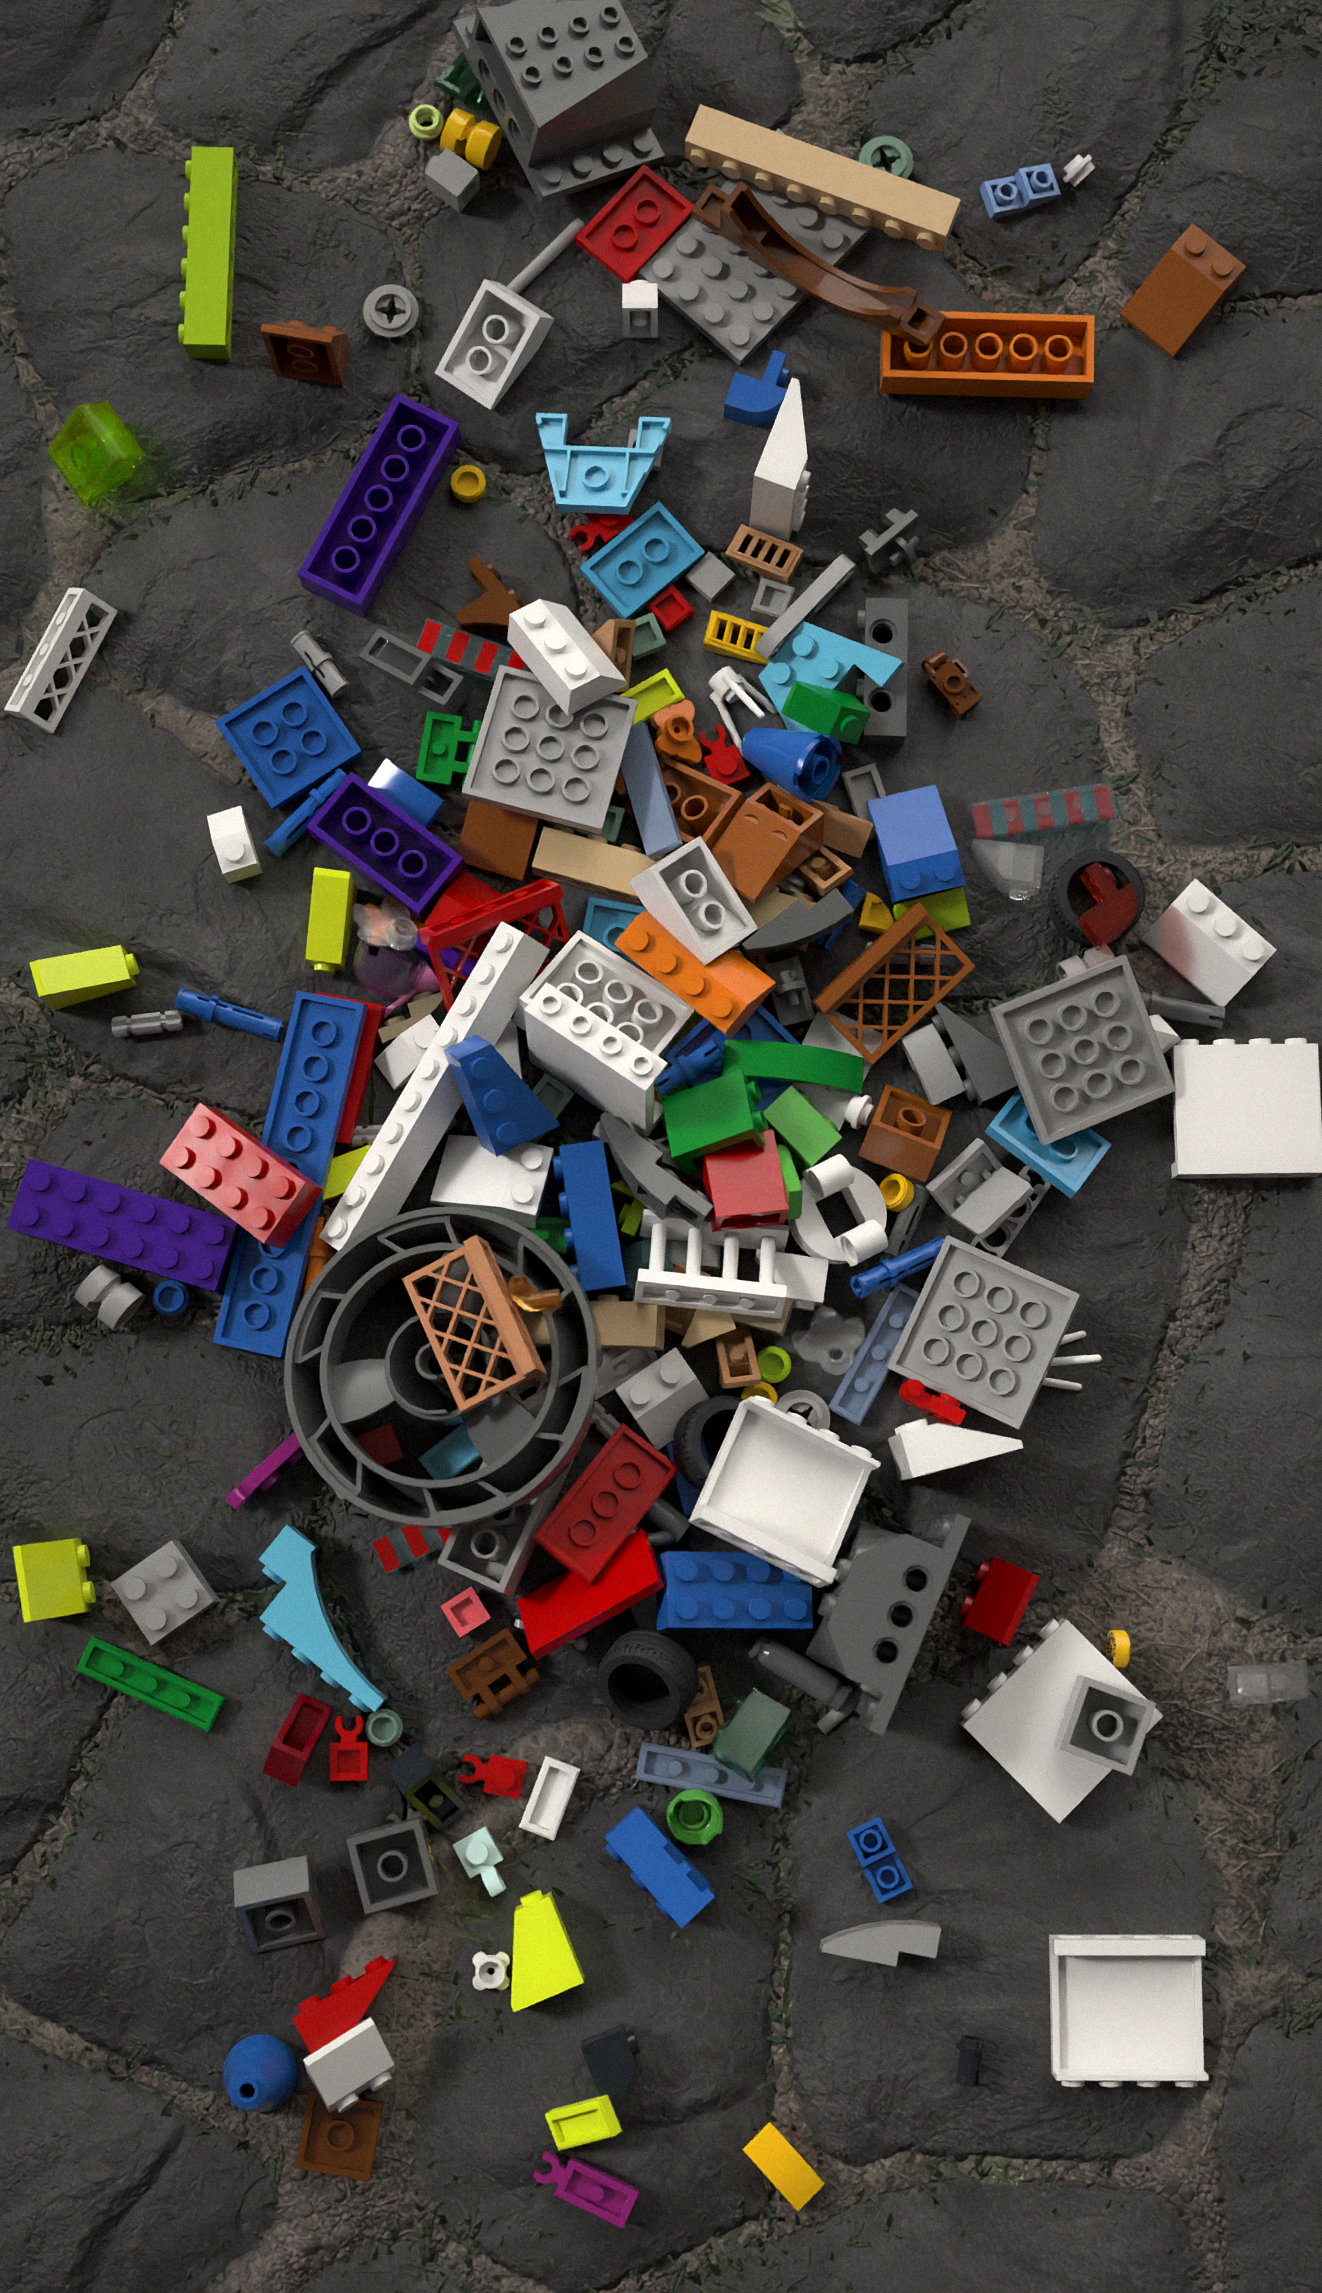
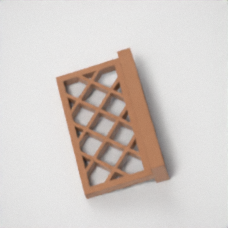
M477 1235L463 1242L465 1246L402 1278L457 1406L462 1413L487 1402L529 1379L534 1381L547 1374L489 1243ZM463 1258L466 1259L470 1268L465 1283L448 1278L453 1264ZM443 1269L441 1275L435 1274ZM427 1277L439 1280L432 1300L421 1297L416 1287V1283ZM474 1279L478 1285V1288L472 1286ZM446 1283L462 1287L456 1308L439 1303ZM470 1290L482 1294L484 1299L479 1316L463 1311ZM424 1303L430 1305V1307H429V1309H428V1312H427V1309H426ZM437 1308L453 1312L447 1333L437 1331L434 1328L432 1321ZM489 1312H490V1315H491L493 1321L487 1319V1316H488V1313H489ZM461 1315L477 1320L470 1341L454 1336ZM485 1323L495 1326L498 1330L499 1337L494 1350L478 1345ZM438 1336L444 1337L443 1344H441ZM452 1340L468 1346L461 1367L451 1364L448 1360L447 1353ZM503 1346H505L508 1354L501 1352ZM475 1349L492 1354L485 1375L468 1370ZM499 1357L511 1360L517 1373L516 1375L504 1381L492 1378ZM453 1369L459 1371L457 1378L455 1376ZM466 1374L483 1379L478 1395L466 1400L461 1389ZM490 1382L497 1384L489 1388Z

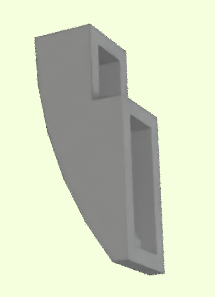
M886 1920L866 1923L841 1930L821 1939L820 1949L824 1953L896 1966L899 1951L936 1958L941 1927L938 1923L918 1920Z

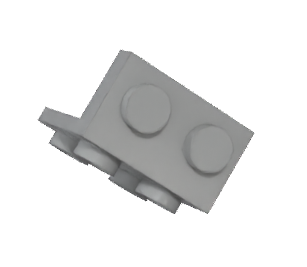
M979 1138L975 1139L926 1186L927 1190L949 1217L980 1238H985L995 1232L1000 1224L1017 1208L1021 1207L1034 1191L1030 1183L1003 1167L987 1144Z

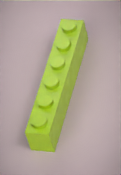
M192 147L191 160H186L185 164L186 180L190 182V193L184 194L185 214L189 215V224L183 226L182 233L183 245L188 248L187 258H182L181 274L182 279L186 280V291L180 292L181 313H185L184 324H179L178 339L180 346L185 347L189 359H231L238 161L233 147Z

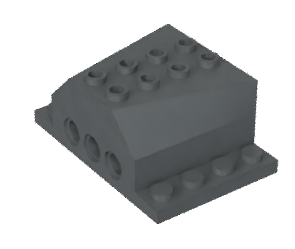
M519 0L503 6L477 8L476 14L453 21L451 30L540 204L635 173L643 164L650 168L663 162L665 155L650 128L657 106L649 59L619 0Z
M945 1514L940 1519H933L926 1535V1539L931 1541L930 1544L911 1535L893 1533L860 1520L845 1558H837L833 1568L837 1572L833 1579L835 1582L830 1594L823 1592L815 1613L821 1616L804 1656L871 1688L870 1693L863 1690L855 1711L860 1714L858 1721L868 1730L883 1736L970 1525L971 1519L960 1514Z

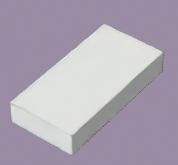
M546 1755L519 1827L554 1841L581 1768Z

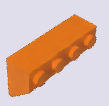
M647 910L638 914L614 943L623 954L730 1040L733 1039L777 984L732 947L704 965Z

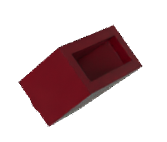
M300 1693L271 1745L262 1773L296 1788L312 1759L334 1708Z

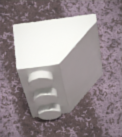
M539 599L510 614L508 642L567 716L626 686L627 681L567 606Z
M1196 878L1141 938L1144 943L1217 1007H1224L1276 951L1270 943Z

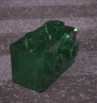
M753 1688L748 1697L743 1695L738 1700L732 1712L734 1718L728 1727L724 1725L720 1727L712 1741L714 1759L750 1783L754 1782L793 1723L792 1711L756 1688Z

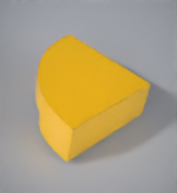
M867 892L858 928L882 934L894 923L893 917L888 907L878 896Z

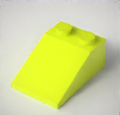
M81 1538L13 1547L24 1623L92 1611L91 1604L96 1601L95 1589L92 1581L87 1582L85 1567L90 1566L88 1547L86 1544L82 1545Z

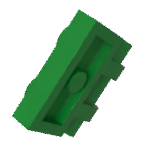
M427 711L415 780L422 784L451 788L453 775L463 777L461 788L463 789L483 721L475 720L472 732L462 731L463 717ZM459 744L469 747L466 763L456 761Z

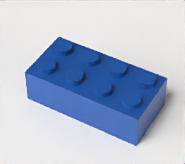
M603 1140L559 1146V1156L553 1157L555 1182L563 1183L564 1192L558 1193L561 1219L569 1218L570 1228L564 1229V1239L567 1255L574 1254L575 1264L570 1265V1269L582 1285L587 1297L623 1292L626 1282Z
M667 1551L656 1556L665 1585L664 1588L656 1592L657 1631L802 1632L813 1629L812 1585L751 1553Z

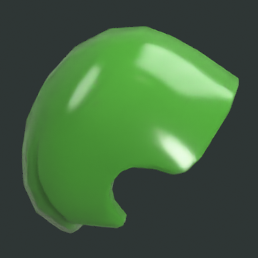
M692 1788L679 1793L667 1808L666 1820L669 1830L674 1838L687 1845H707L718 1833H722L723 1809L716 1797L704 1789Z

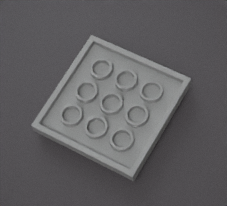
M499 665L461 792L462 798L602 834L638 701L609 694L567 716L534 673Z
M1126 955L1118 956L990 1009L1041 1145H1047L1176 1091Z
M947 1235L887 1368L910 1379H917L923 1385L935 1391L950 1395L967 1406L1021 1430L1082 1295Z

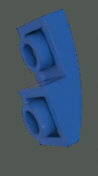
M387 758L368 784L426 830L429 829L447 803L427 786L415 780Z
M880 1816L846 1832L880 1905L913 1889Z

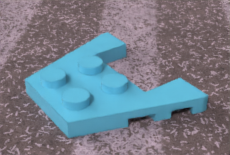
M536 413V421L558 512L628 515L671 432V418L639 417L636 447L622 448L566 445L569 425L567 414Z
M802 621L758 677L788 730L818 733L781 713L795 680L838 690L858 666L879 686L886 688L906 663L896 657Z

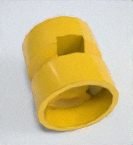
M456 108L450 114L444 126L440 139V150L444 151L447 147L460 158L466 156L467 163L486 171L498 153L503 130L501 127L485 120L477 123L476 116Z

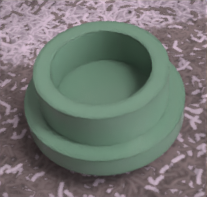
M379 1709L368 1717L365 1731L368 1739L373 1744L386 1747L394 1744L400 1738L403 1724L400 1716L395 1711Z

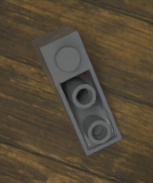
M941 1003L933 1007L931 1011L933 1016L930 1017V1022L933 1023L939 1036H944L949 1046L947 1051L955 1067H959L965 1079L962 1081L966 1089L964 1092L970 1101L975 1099L978 1107L1019 1087L1005 1050Z

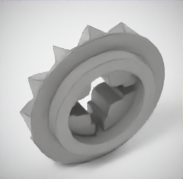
M389 284L378 287L369 294L364 303L363 314L366 325L373 331L375 336L381 335L390 340L392 337L398 336L403 338L410 329L415 328V323L419 317V308L416 298L409 290L399 285ZM392 301H394L396 311L401 314L395 315L392 322L389 323L386 314L383 312H388Z
M791 1391L782 1396L774 1407L785 1414L790 1412L788 1410L789 1407L799 1413H802L804 1410L807 1411L811 1407L812 1410L807 1418L810 1426L818 1431L819 1429L829 1430V1409L824 1400L811 1391Z

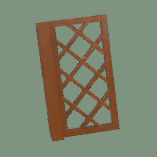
M920 903L913 904L811 1001L812 1006L825 1016L854 1049L865 1058L869 1065H873L975 967L968 957L929 917L928 911ZM925 925L935 935V950H915V934ZM910 940L909 950L901 949ZM940 942H942V944H943L949 951H942V950H940ZM895 953L909 954V975H889V959ZM915 954L934 955V976L914 975ZM940 955H954L963 967L954 976H940ZM884 965V974H874ZM869 978H883V1000L863 999V984ZM889 979H909L908 1001L888 1000ZM914 979L934 980L933 996L928 1001H914ZM939 980H949L939 989ZM858 990V999H848ZM843 1003H857V1025L843 1024L833 1013ZM863 1003L883 1004L882 1025H862ZM888 1004L908 1005L907 1021L903 1025L888 1026ZM913 1005H922L913 1014ZM847 1028L857 1029V1038ZM862 1029H882V1044L872 1054L862 1045ZM887 1030H896L887 1039Z

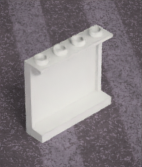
M546 982L524 1009L529 1062L553 1076L603 1112L606 1111L613 1117L624 1119L630 1125L631 1130L642 1138H647L664 1117L662 1104L654 1099V1082L668 1063Z
M1258 1038L1249 1040V1044L1236 1045L1234 1039L1213 1040V1045H1199V1040L1184 1039L1179 1040L1177 1045H1173L1167 1051V1057H1171L1172 1080L1176 1091L1173 1092L1175 1162L1171 1165L1172 1179L1317 1177L1322 1174V1122L1318 1044H1307L1306 1038L1286 1039L1285 1044H1271V1039Z
M751 1396L739 1403L689 1523L818 1588L830 1585L837 1572L836 1569L832 1568V1565L869 1474L872 1470L879 1468L881 1462L871 1458L872 1454L862 1447L855 1445L850 1447L840 1442L839 1436L825 1429H819L818 1431L807 1425V1420L804 1417L791 1412L785 1414L774 1408L775 1404L771 1400L762 1396Z
M1063 1618L1058 1622L1052 1619L1041 1629L1038 1635L1042 1639L1032 1649L1028 1645L1025 1646L1014 1657L1012 1661L1016 1665L1007 1675L1000 1672L987 1685L990 1692L981 1701L975 1698L961 1712L964 1719L959 1723L1058 1823L1112 1770V1768L1053 1746L1077 1675L1088 1677L1146 1699L1067 1619ZM1156 1708L1154 1709L1147 1732L1163 1717Z
M1049 1935L1051 2074L1057 2081H1062V2085L1067 2087L1084 2086V2081H1099V2085L1105 2087L1122 2086V2081H1137V2085L1142 2087L1160 2086V2081H1175V2085L1180 2087L1198 2086V2081H1209V2076L1204 2071L1201 1956H1206L1205 1940L1199 1935Z

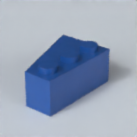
M474 1035L443 1050L480 1144L496 1157L560 1126V1123L491 1043Z
M639 1803L606 1833L605 1839L609 1842L605 1846L606 1850L619 1864L623 1860L633 1871L630 1876L644 1892L649 1890L658 1900L655 1904L669 1920L674 1919L681 1929L715 1898L714 1887Z

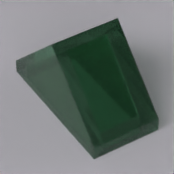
M463 52L434 81V86L444 95L473 112L484 95L480 86V80L474 75Z

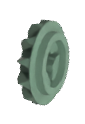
M880 136L864 145L859 154L858 162L888 172L884 167L878 168L881 154L887 162L893 161L890 174L908 180L913 169V156L903 141L891 136Z

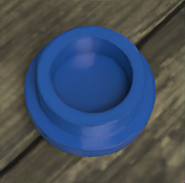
M164 1281L154 1290V1307L165 1316H178L189 1305V1292L178 1281Z

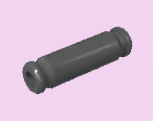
M761 1632L748 1653L751 1659H757L761 1665L824 1705H830L835 1712L842 1710L853 1691L850 1685H844L839 1678L784 1643L768 1637V1633Z

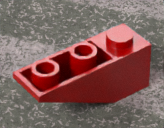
M383 1955L378 1956L363 1966L366 1972L353 1979L348 1974L331 1985L333 1992L321 1999L318 1994H314L297 2005L300 2011L296 2013L292 2020L311 2054L357 2026L397 1961L395 1955L387 1960Z

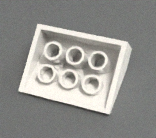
M795 378L791 379L754 473L749 527L786 541L789 540L792 530L798 532L805 516L804 509L807 503L806 495L809 489L808 482L811 476V472L806 471L808 456L799 380Z
M578 930L519 998L513 1023L526 1031L524 1009L547 982L663 1059V1056L668 1053L696 1011L661 983Z
M926 1419L895 1428L896 1435L888 1438L900 1481L1023 1448L1021 1440L939 1423L928 1425Z

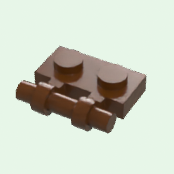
M508 1627L446 1669V1672L466 1701L477 1693L484 1700L482 1704L473 1709L481 1722L492 1714L497 1716L505 1710L503 1706L520 1694L522 1697L526 1696L532 1691L531 1687L542 1680L535 1667L523 1675L516 1667L528 1657ZM506 1673L512 1683L494 1694L489 1684Z

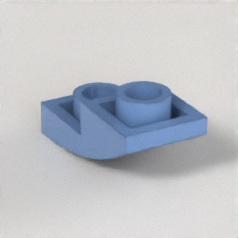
M1050 163L1020 168L1015 176L984 181L980 187L990 220L1026 211L1050 202L1061 195Z

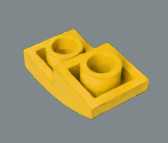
M770 2122L742 2149L797 2211L825 2184Z

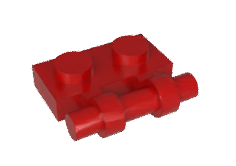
M910 1379L900 1387L899 1395L904 1402L918 1408L924 1414L945 1425L957 1427L961 1424L966 1411L959 1408L961 1405L959 1400L945 1393L938 1394L937 1396L930 1395L925 1392L923 1383L917 1379Z

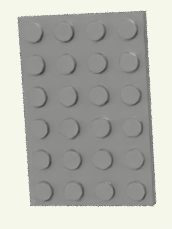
M777 129V130L775 131V132H778V133H781V134L785 135V134H784L781 130H779V129ZM730 178L720 188V190L730 195L739 181L749 186L763 208L789 235L835 268L874 228L871 225H858L851 218L838 213L835 215L825 213L819 206L808 202H795L789 199L786 194L778 191L762 190L753 182L742 178ZM693 218L639 271V278L641 280L657 283L658 295L739 366L809 296V294L750 261L748 252Z

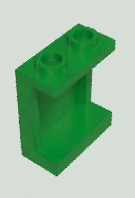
M742 1069L661 1099L671 1157L685 1175L699 1171L697 1158L748 1139H753L758 1147L766 1145L764 1132L768 1130V1125L763 1112L758 1107V1102L762 1101V1095L756 1081L750 1082Z

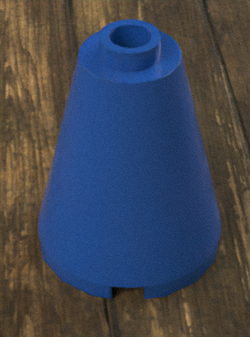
M754 727L744 735L741 742L742 754L745 760L788 793L809 805L813 804L811 800L815 798L822 800L827 796L840 772L841 766L836 764L837 754L842 755L841 745L837 739L827 734Z
M255 2034L244 2038L230 2050L225 2059L222 2074L224 2087L230 2099L237 2107L256 2113L272 2111L289 2099L297 2084L298 2064L294 2052L289 2046L287 2047L279 2038L273 2035Z

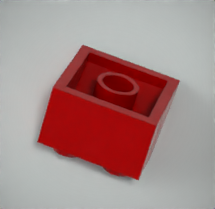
M463 872L441 895L424 925L425 927L500 897L503 894ZM518 920L509 923V925L514 927ZM486 933L477 936L471 950L482 955L492 936ZM453 946L454 949H456V950H458L459 952H461L460 949H458V948H456V947ZM471 954L468 955V957L478 962L479 958Z
M990 1557L988 1562L982 1560L973 1578V1581L978 1582L972 1596L966 1594L958 1610V1614L963 1616L959 1624L1009 1646L1040 1577L996 1557Z

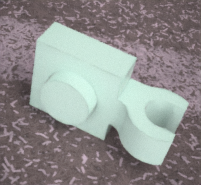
M487 1826L452 1845L469 1878L480 1873L491 1897L506 1889L495 1867V1864L504 1858Z

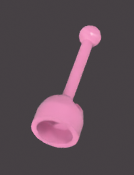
M428 964L419 969L415 974L414 987L386 1008L384 1018L417 993L426 991L437 993L440 990L436 974Z

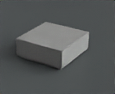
M708 552L686 575L685 580L712 603L734 580L735 574L711 552Z
M761 578L751 608V614L776 621L790 607L795 588Z

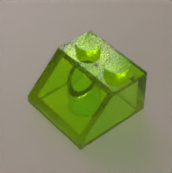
M108 401L77 405L46 450L83 506L92 504L130 479L146 457Z

